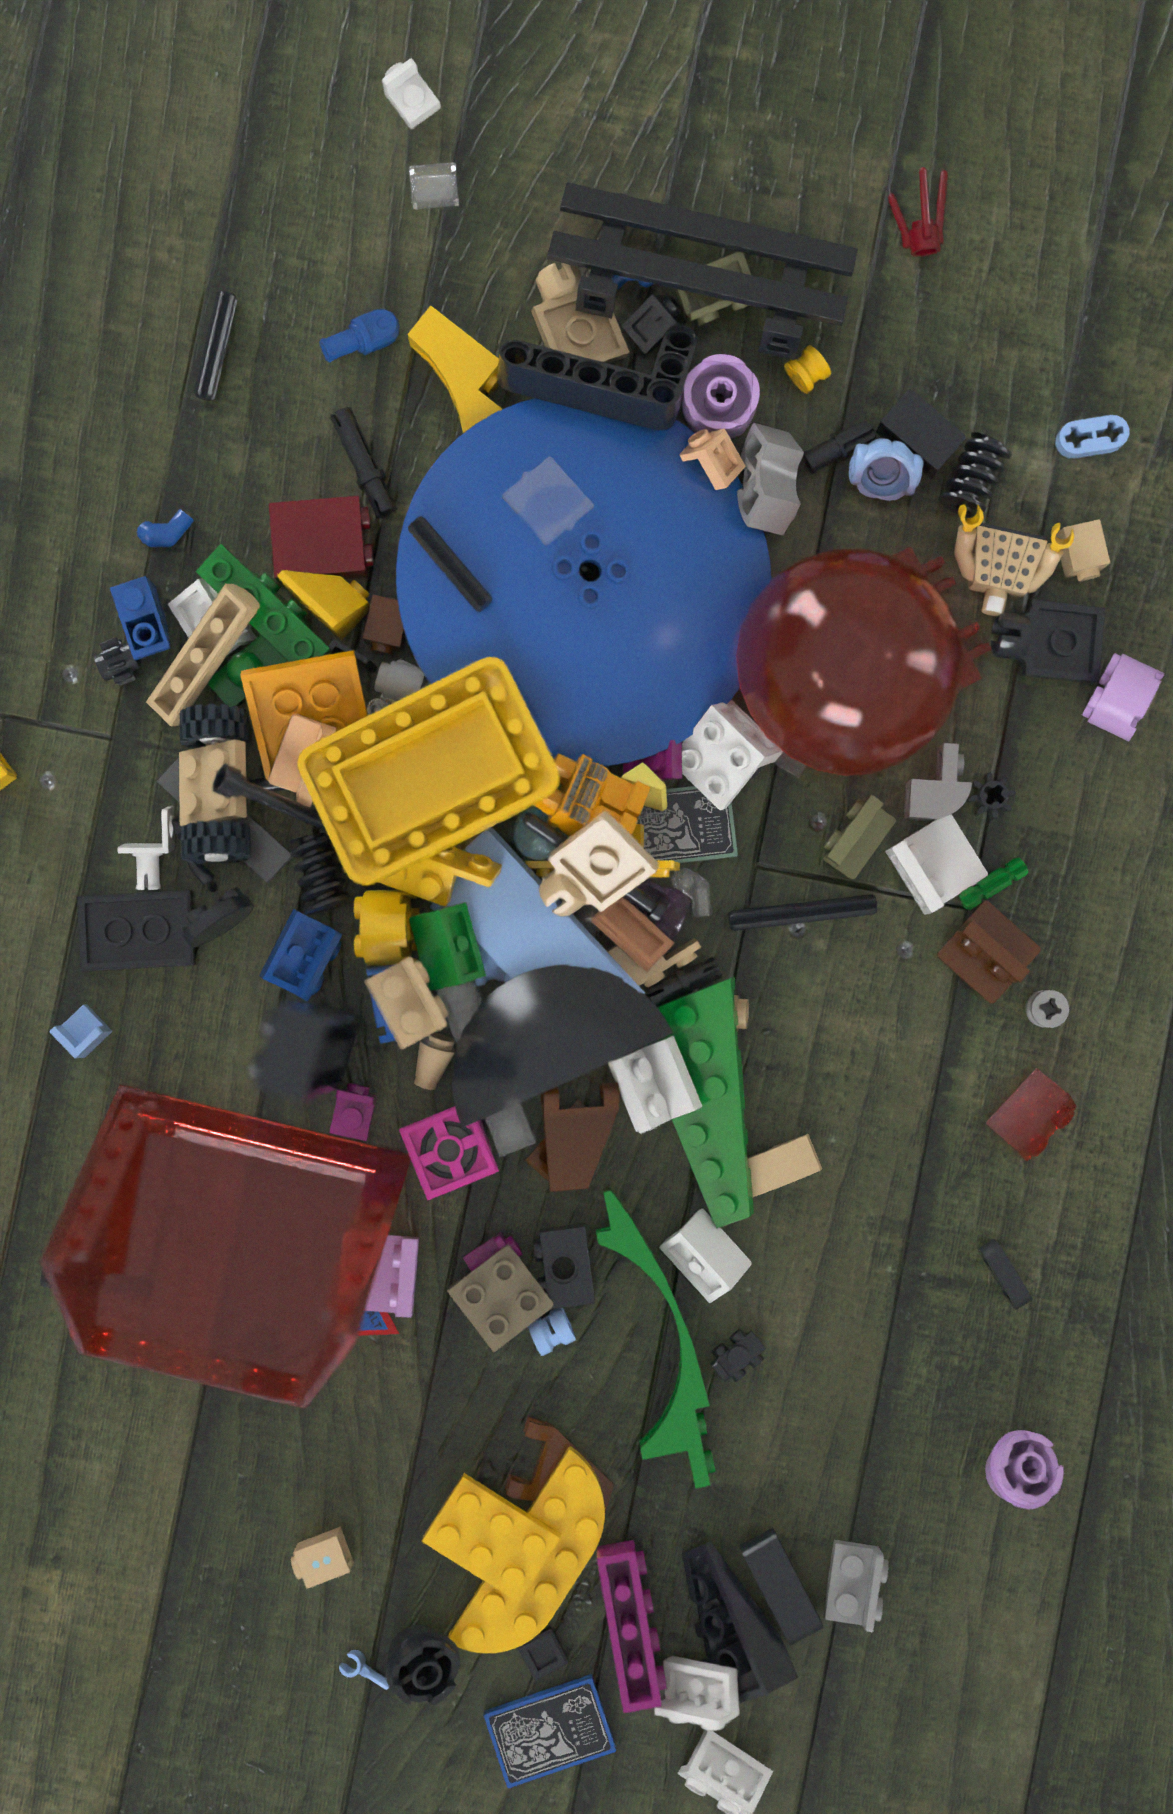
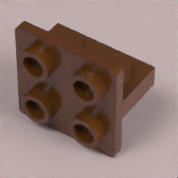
M983 901L937 952V957L988 1003L994 1004L1012 983H1020L1027 976L1030 970L1026 967L1038 955L1041 948L989 901Z

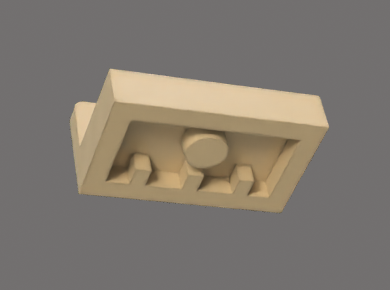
M411 957L364 981L401 1050L447 1026L444 1018L448 1016L443 1002L438 996L432 997L426 986V983L430 981L426 970L419 961L414 963Z

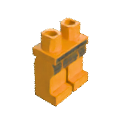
M557 754L553 760L558 768L560 775L559 783L562 786L560 790L556 789L550 796L534 804L538 809L549 815L546 823L555 829L558 827L562 832L571 837L606 810L632 836L638 821L637 817L642 811L651 787L638 780L631 784L612 774L604 766L593 763V759L584 754L576 761Z

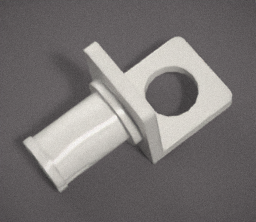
M174 807L162 809V843L123 844L118 847V853H132V856H136V889L145 890V888H148V890L161 889L159 856L175 850V831L171 823L174 818Z

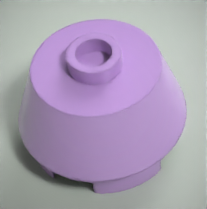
M1016 1430L1005 1434L996 1443L986 1462V1478L994 1493L1014 1506L1023 1509H1034L1046 1504L1059 1491L1064 1474L1063 1465H1058L1057 1457L1051 1448L1054 1446L1053 1443L1038 1433L1025 1430Z

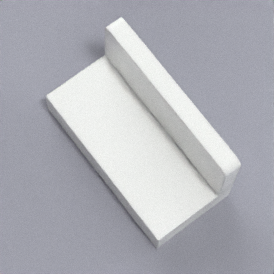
M702 1208L659 1247L709 1303L731 1290L752 1264L749 1258L721 1228L716 1229L713 1219Z

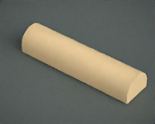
M225 584L147 699L146 703L170 726L180 725V711L182 709L186 710V707L193 706L259 609L260 604L257 599L245 589L234 584Z

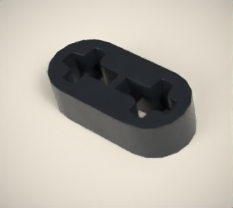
M995 1239L977 1249L997 1284L1015 1310L1032 1301L1029 1291Z

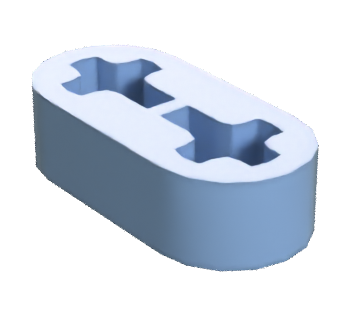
M1117 415L1076 420L1062 427L1056 436L1055 445L1058 452L1067 458L1111 453L1117 451L1127 441L1129 427L1127 422ZM1108 426H1110L1112 431H1118L1119 433L1113 442H1111L1108 436L1097 438L1096 434L1103 433ZM1071 431H1074L1075 437L1088 436V439L1081 441L1077 448H1074L1072 442L1066 443L1065 440L1071 434Z

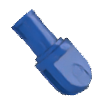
M386 309L370 311L351 319L347 330L325 339H320V348L329 363L357 350L364 355L370 354L389 346L397 339L400 329L399 321L391 311Z

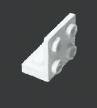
M730 700L728 704L722 702L711 705L694 727L693 735L682 743V774L719 810H723L728 807L759 767L775 762L784 750L737 704Z
M952 814L933 821L885 851L924 915L935 912L943 907L945 902L988 876V872Z

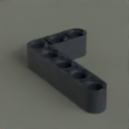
M674 325L668 328L664 334L651 375L521 340H510L500 347L497 381L503 389L513 393L654 430H667L674 425L680 409L686 379L693 366L698 336L692 328L685 325Z

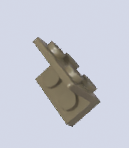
M510 1245L504 1246L464 1278L462 1276L449 1286L447 1291L493 1352L497 1351L545 1314L554 1304Z

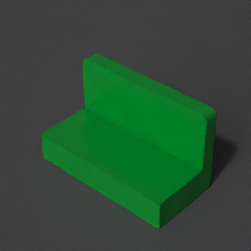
M466 902L409 918L420 962L430 980L427 983L430 991L461 985L486 976Z

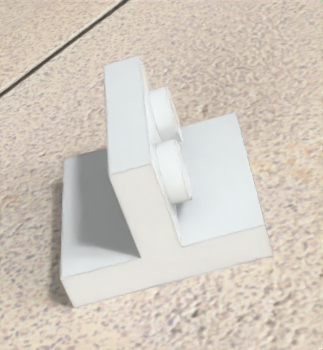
M674 1036L637 1049L608 1063L615 1082H618L620 1094L633 1126L639 1133L652 1130L670 1119L703 1107Z

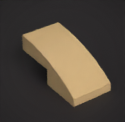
M808 1134L747 1157L748 1167L751 1169L753 1197L822 1170Z

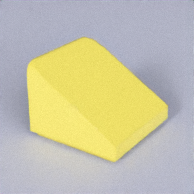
M642 762L621 777L631 784L638 780L651 787L643 806L660 811L667 809L666 785L646 764Z

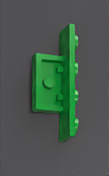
M220 544L196 570V573L218 594L225 584H234L253 595L259 602L260 607L249 624L289 662L324 656L330 651L331 648L310 629L312 624L305 618L308 614L307 610L293 598L287 601L278 593L281 586L266 572L260 575L250 571L223 544Z

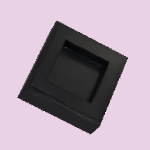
M551 1625L544 1628L529 1642L517 1647L535 1681L569 1663V1658Z

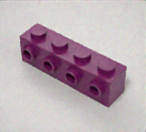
M634 1540L597 1546V1562L623 1713L661 1707L660 1690L667 1689L663 1665H655L653 1652L660 1651L657 1627L649 1628L647 1613H653L654 1610L650 1589L642 1590L640 1575L647 1574L644 1552H636Z

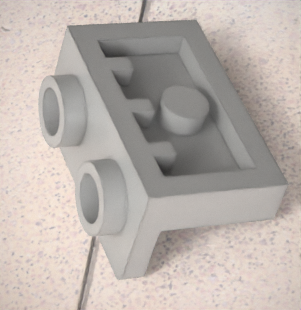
M834 1540L823 1611L825 1620L862 1625L865 1631L873 1632L875 1621L880 1622L882 1617L883 1599L878 1597L880 1583H886L889 1567L888 1560L884 1559L879 1546Z

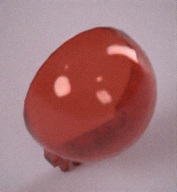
M911 546L894 555L864 548L831 549L800 559L771 579L752 602L740 628L736 655L739 686L753 719L766 737L789 757L815 770L842 776L873 774L901 764L931 742L949 718L959 692L982 679L973 660L991 651V646L988 642L981 643L971 651H967L962 640L977 634L981 629L978 622H974L959 630L951 607L941 594L956 585L953 576L946 577L937 582V584H933L927 577V574L934 573L945 565L942 556L921 565Z

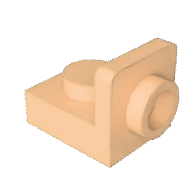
M725 428L708 432L707 429L696 432L688 439L689 444L679 454L683 462L698 459L715 490L727 488L746 467Z

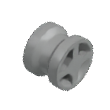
M1040 990L1028 998L1026 1014L1034 1025L1054 1028L1066 1021L1069 1014V1004L1067 999L1055 990Z

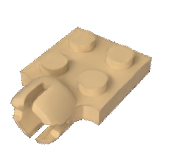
M553 263L542 269L536 278V283L543 298V303L534 306L531 313L545 347L608 364L626 358L630 352L614 313L612 319L575 311L577 291L582 276L578 266L561 263L563 268L558 270L556 264Z
M605 810L551 851L548 861L555 869L542 879L539 887L540 897L546 907L560 898L562 903L553 909L552 912L561 917L570 916L583 905L588 904L595 906L602 912L657 872L659 863Z

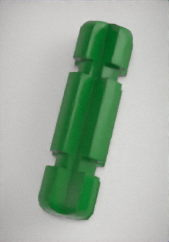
M1020 857L1012 859L1004 864L1005 868L999 867L978 881L974 887L970 886L958 894L962 905L967 910L973 909L982 903V899H989L1010 886L1012 880L1018 881L1026 876L1029 871Z

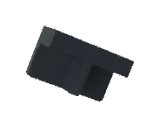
M911 389L902 396L882 419L875 431L882 438L889 439L891 442L899 441L904 443L913 454L920 455L923 458L922 472L930 479H933L966 438L965 434Z

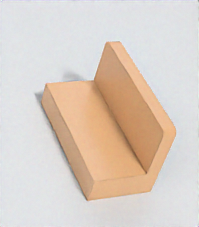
M293 714L270 772L268 782L296 792V802L311 807L313 800L300 775L297 765L298 757L307 746L335 733L336 728L299 714Z

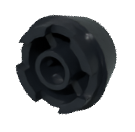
M415 1625L404 1629L393 1639L388 1651L386 1681L390 1690L408 1705H411V1701L418 1703L428 1701L430 1705L442 1701L456 1687L454 1679L460 1667L459 1650L449 1637L429 1626Z

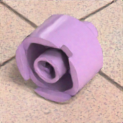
M717 354L702 360L690 371L684 386L682 412L689 429L696 433L703 429L711 432L725 428L730 439L742 435L750 425L759 401L760 389L758 380L745 363L735 356ZM717 393L723 394L724 403L717 402L715 398Z
M1114 653L1099 680V684L1105 686L1104 689L1097 686L1082 716L1088 718L1087 722L1129 742L1136 731L1135 726L1146 713L1164 673L1125 654L1120 656Z

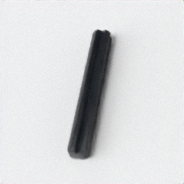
M870 894L733 910L728 915L729 926L731 930L738 931L873 915L877 913V900L875 895Z

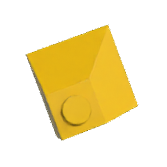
M282 570L277 575L287 591L341 641L369 612L370 604L366 599L370 594L354 579L348 583L341 576Z

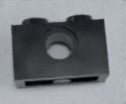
M585 1223L540 1229V1238L533 1239L536 1262L543 1261L545 1276L538 1277V1281L554 1303L551 1309L595 1303ZM563 1256L570 1258L575 1265L574 1270L565 1276L557 1274L553 1269V1262Z

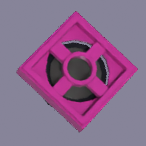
M455 1106L399 1129L427 1200L499 1171L482 1122L478 1121L462 1128Z

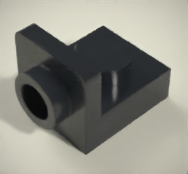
M652 294L621 326L645 354H650L662 342L668 328L674 325H684L687 321L681 315L683 308L671 295Z

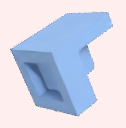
M83 1004L62 1025L54 1026L49 1032L76 1059L84 1058L91 1053L112 1030L87 1004Z

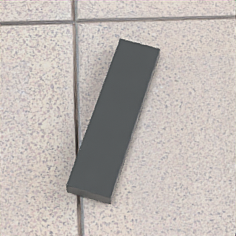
M178 758L157 780V783L180 803ZM248 813L247 817L228 820L230 823L241 822V824H248L250 826L251 858L244 862L266 883H270L293 858L290 852Z

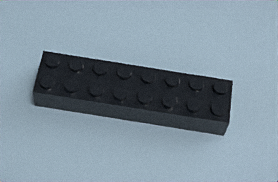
M322 1003L277 1004L275 1011H268L263 1025L262 1034L268 1036L264 1050L262 1052L257 1051L252 1061L249 1073L250 1076L255 1077L252 1088L300 1102H305L341 1088L362 1015Z

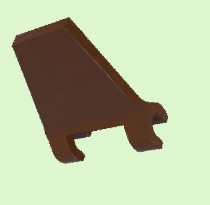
M618 1082L603 1083L599 1086L602 1105L599 1107L559 1109L558 1087L540 1094L550 1192L589 1188L619 1111Z
M527 1416L523 1429L525 1436L543 1441L531 1481L509 1474L504 1488L507 1490L506 1495L517 1499L535 1501L570 1445L588 1461L595 1471L603 1493L606 1513L614 1483L554 1425Z

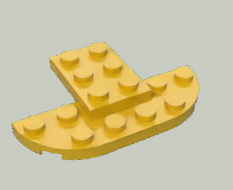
M570 1445L527 1512L463 1473L424 1534L423 1543L483 1580L447 1636L458 1648L475 1653H499L515 1649L532 1640L550 1622L596 1550L602 1536L605 1519L603 1493L598 1477L591 1465Z

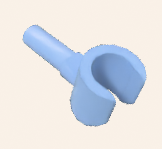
M351 1650L347 1653L350 1658L356 1661L357 1669H353L345 1663L339 1665L340 1672L346 1677H354L360 1674L386 1690L389 1688L386 1678L366 1665L365 1656L359 1650Z

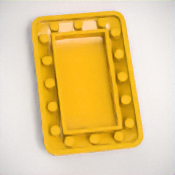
M494 657L481 659L307 746L300 753L297 763L300 775L347 875L352 881L360 885L376 883L502 822L550 796L556 791L560 782L558 768L508 667L503 661Z

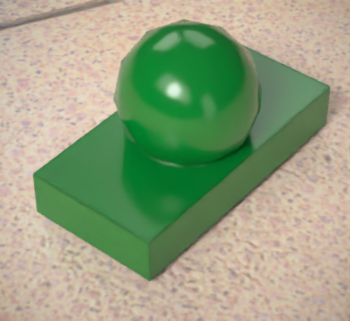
M260 634L241 652L232 655L228 663L210 679L208 685L228 707H239L246 701L241 680L242 670L286 663L288 661Z

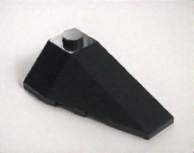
M710 1541L682 1553L690 1599L697 1604L700 1622L695 1624L697 1637L703 1638L706 1658L701 1661L737 1669L739 1704L767 1695L797 1679L798 1675L783 1640Z

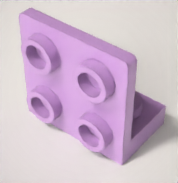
M345 1232L342 1243L337 1307L339 1309L396 1313V1317L411 1318L414 1309L419 1237Z

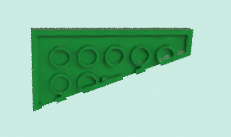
M735 976L657 1007L673 1033L650 1043L653 1044L674 1036L703 1106L693 1112L673 1118L672 1121L716 1229L748 1218L754 1214L751 1169L748 1167L746 1148L748 1133L747 1129H745L743 1111L745 1109L742 1060L737 1038V1025H739L738 1011H735L734 990H736Z

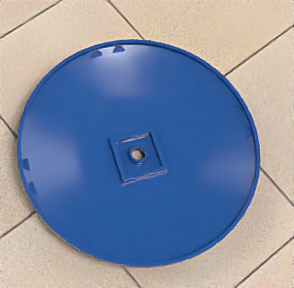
M534 398L497 411L476 423L459 436L438 457L424 476L407 511L398 544L396 594L400 619L410 649L427 681L431 685L487 657L500 659L508 667L552 758L557 754H561L576 761L584 754L593 759V763L608 767L651 757L658 752L668 749L670 740H675L676 745L693 735L694 727L711 705L722 702L728 704L741 687L757 658L769 618L772 585L767 541L763 530L747 527L742 518L737 490L743 489V485L739 478L736 477L727 488L715 490L698 459L683 462L679 454L689 444L688 439L695 432L677 420L667 430H654ZM423 516L489 593L492 597V602L481 612H477L408 531L409 524L417 517ZM588 562L595 564L600 571L599 579L593 582L584 580L580 576L579 567Z

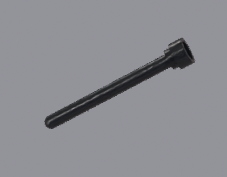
M223 764L218 770L213 781L212 789L214 793L226 798L244 796L327 831L317 810L248 782L246 776L242 775L241 770L228 764Z

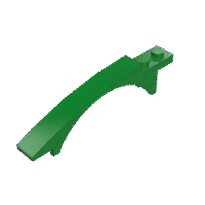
M610 1187L604 1188L603 1193L610 1226L596 1229L598 1244L629 1258L652 1278L671 1307L678 1327L680 1341V1361L675 1387L660 1418L645 1436L639 1440L642 1459L688 1451L695 1488L710 1486L708 1474L715 1472L711 1449L703 1451L701 1436L708 1435L703 1412H695V1409L709 1407L710 1404L690 1333L666 1276L634 1220Z

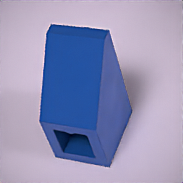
M146 576L111 587L110 591L133 659L138 660L170 649L167 621L155 584Z

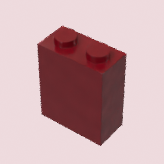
M359 496L269 503L274 578L279 585H283L277 577L282 570L341 576L344 580L369 578L368 567L374 566L372 543L366 544L365 530L371 529L369 506L363 507Z

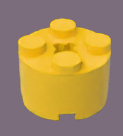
M401 890L365 891L363 897H355L354 915L356 920H360V935H356L354 939L356 958H364L367 966L394 965L411 957L412 951H417L409 922L410 917L420 914L419 908L411 907L410 899H417L416 896ZM411 957V958L413 959L414 963H416V962H417V959Z

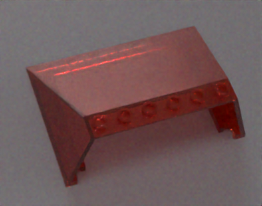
M120 1084L40 1259L42 1269L78 1354L306 1409L357 1341L411 1162L409 1154Z

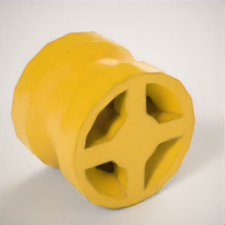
M811 345L806 346L802 350L799 358L789 360L784 365L792 382L805 394L813 390L814 383L819 379L825 380L831 375L828 363L820 352Z

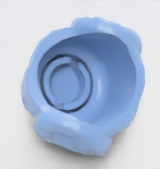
M878 438L867 445L859 443L856 445L849 463V479L853 485H857L860 493L867 497L887 501L898 500L904 495L911 496L915 493L916 487L921 482L923 458L918 454H913L904 443L899 441L891 442L889 439Z

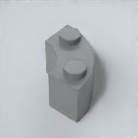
M754 422L749 430L741 453V459L746 467L744 468L743 489L737 490L739 509L747 527L784 535L789 524L796 517L797 510L801 505L796 491V477L804 451L789 432Z

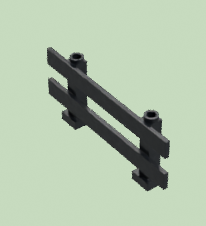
M566 182L560 211L603 221L599 240L553 231L547 260L591 269L589 277L581 276L575 311L612 319L618 284L613 283L614 275L775 311L773 319L766 318L758 352L795 360L803 331V326L796 324L797 316L842 326L848 297L806 288L804 283L808 267L852 277L858 248L811 238L804 234H793L630 197L623 193H613ZM629 226L785 262L782 280L779 282L622 246L626 227Z

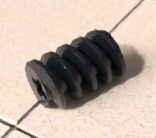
M979 432L970 433L972 439L967 440L964 445L966 452L960 454L957 459L959 465L955 466L951 472L953 479H949L945 484L947 492L941 493L938 498L941 505L957 515L959 507L965 504L967 508L965 517L967 518L973 517L972 512L977 511V505L980 506L982 512L986 510V506L979 501V498L991 499L993 494L985 485H998V478L991 473L992 471L1004 472L1006 467L998 459H1010L1012 456L1011 451L1005 448L1001 442Z
M327 833L306 835L288 841V843L299 844V846L291 850V857L303 859L294 866V871L306 873L305 876L297 881L299 887L310 888V890L301 895L302 901L313 902V905L304 910L305 915L342 907L341 902L350 897L349 893L338 892L337 890L338 887L346 882V878L334 877V873L343 868V865L330 861L332 857L337 855V852L334 848H327L326 844L331 842Z

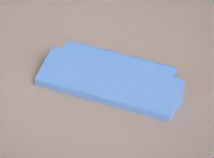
M492 827L484 830L463 850L472 854H482L489 857L492 861L502 865L501 872L491 887H486L457 876L451 900L446 907L466 902L481 959L489 967L495 968L500 966L506 973L504 982L528 971L547 966L593 967L622 978L625 983L635 988L638 992L646 994L573 914L561 917L552 912L553 909L562 903L559 899L546 907L539 893L542 881Z

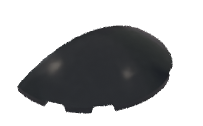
M554 965L520 974L494 990L479 1005V1009L475 1012L470 1022L465 1025L455 1052L452 1090L456 1113L461 1127L464 1128L546 1092L673 1032L657 1006L644 993L638 992L635 988L625 983L622 978L607 971L593 967L583 968L569 965Z

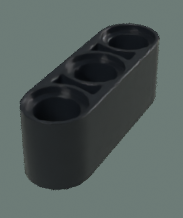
M773 1528L739 1545L790 1646L824 1628L812 1601Z

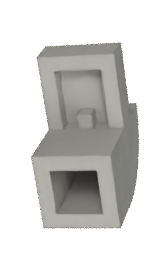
M943 743L937 748L936 780L910 779L906 782L904 820L935 821L956 812L966 802L971 791L972 782H957V776L961 777L964 770V755L958 754L959 744Z

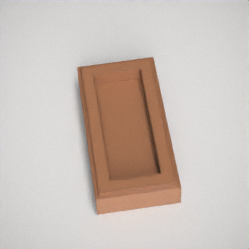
M624 896L604 911H598L591 919L592 923L646 972L674 944L670 938Z

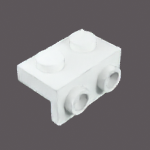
M670 1656L663 1661L667 1689H665V1699L661 1701L662 1706L654 1708L655 1715L668 1717L669 1721L673 1723L690 1722L699 1724L703 1729L709 1731L724 1728L725 1724L739 1715L737 1669L676 1656Z

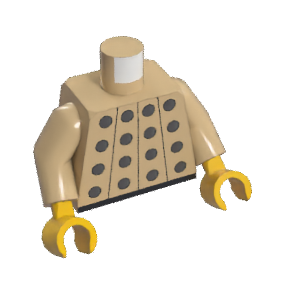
M963 504L958 509V515L963 525H960L958 528L954 555L962 577L968 580V588L985 593L981 612L991 616H1000L1004 613L1007 598L1020 600L1026 593L1035 592L1053 574L1064 553L1063 549L1071 546L1074 541V529L1072 528L1070 535L1066 539H1059L1056 534L1060 529V523L1055 524L1051 530L1052 543L1047 544L1048 537L982 523L984 516L979 505H977V513L974 517L965 518L967 508Z

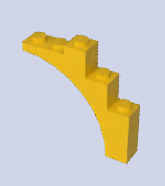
M430 306L407 334L409 343L432 366L448 389L459 414L462 431L465 433L476 423L502 410L501 407L484 395L486 392L492 394L499 386L497 381L499 358L434 307Z

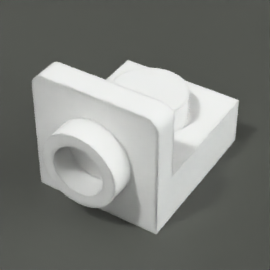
M412 58L405 63H396L388 69L385 77L382 79L385 95L410 129L416 127L441 108L439 100L418 74L417 65Z

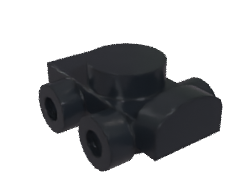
M738 1329L729 1337L733 1342L731 1347L727 1348L724 1343H721L712 1350L711 1353L716 1359L710 1364L724 1382L729 1378H732L734 1382L739 1381L747 1373L743 1368L747 1367L748 1364L755 1368L764 1360L761 1353L766 1348L752 1330L745 1335L742 1329Z

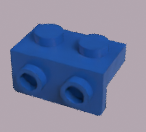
M293 909L259 976L308 1001L311 995H315L321 988L324 980L323 972L328 962L334 960L339 953L342 934L332 927Z

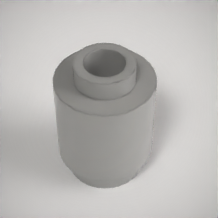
M392 661L391 664L382 662L376 678L375 691L383 693L384 698L399 701L430 684L418 667Z

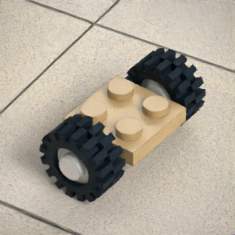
M201 704L195 705V708L191 706L186 707V710L182 709L179 713L180 744L188 748L195 747V749L179 752L180 826H182L181 858L187 860V862L199 864L205 862L209 864H229V862L238 863L251 858V828L248 824H241V822L230 823L228 821L247 817L246 797L240 795L238 798L234 796L226 798L214 793L212 787L214 778L223 764H228L241 770L242 775L246 776L245 746L249 743V713L244 708L239 709L238 706L228 707L226 704H221V706H215V704L203 706Z

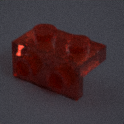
M1036 1068L991 1116L986 1124L1015 1149L1022 1159L1028 1161L1032 1156L1036 1157L1045 1150L1049 1143L1048 1138L1058 1128L1062 1129L1070 1123L1077 1106L1067 1092Z

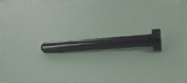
M526 813L522 819V823L526 828L555 848L568 839L533 813ZM637 886L624 895L628 900L647 912L645 916L653 924L662 917L669 904L662 897H658L656 900Z

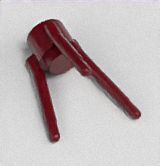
M925 167L919 169L922 220L913 222L910 231L895 195H888L892 212L902 235L903 248H910L912 256H928L938 253L941 250L940 244L944 243L943 221L948 177L946 170H942L940 173L935 225L934 220L930 219L927 170Z

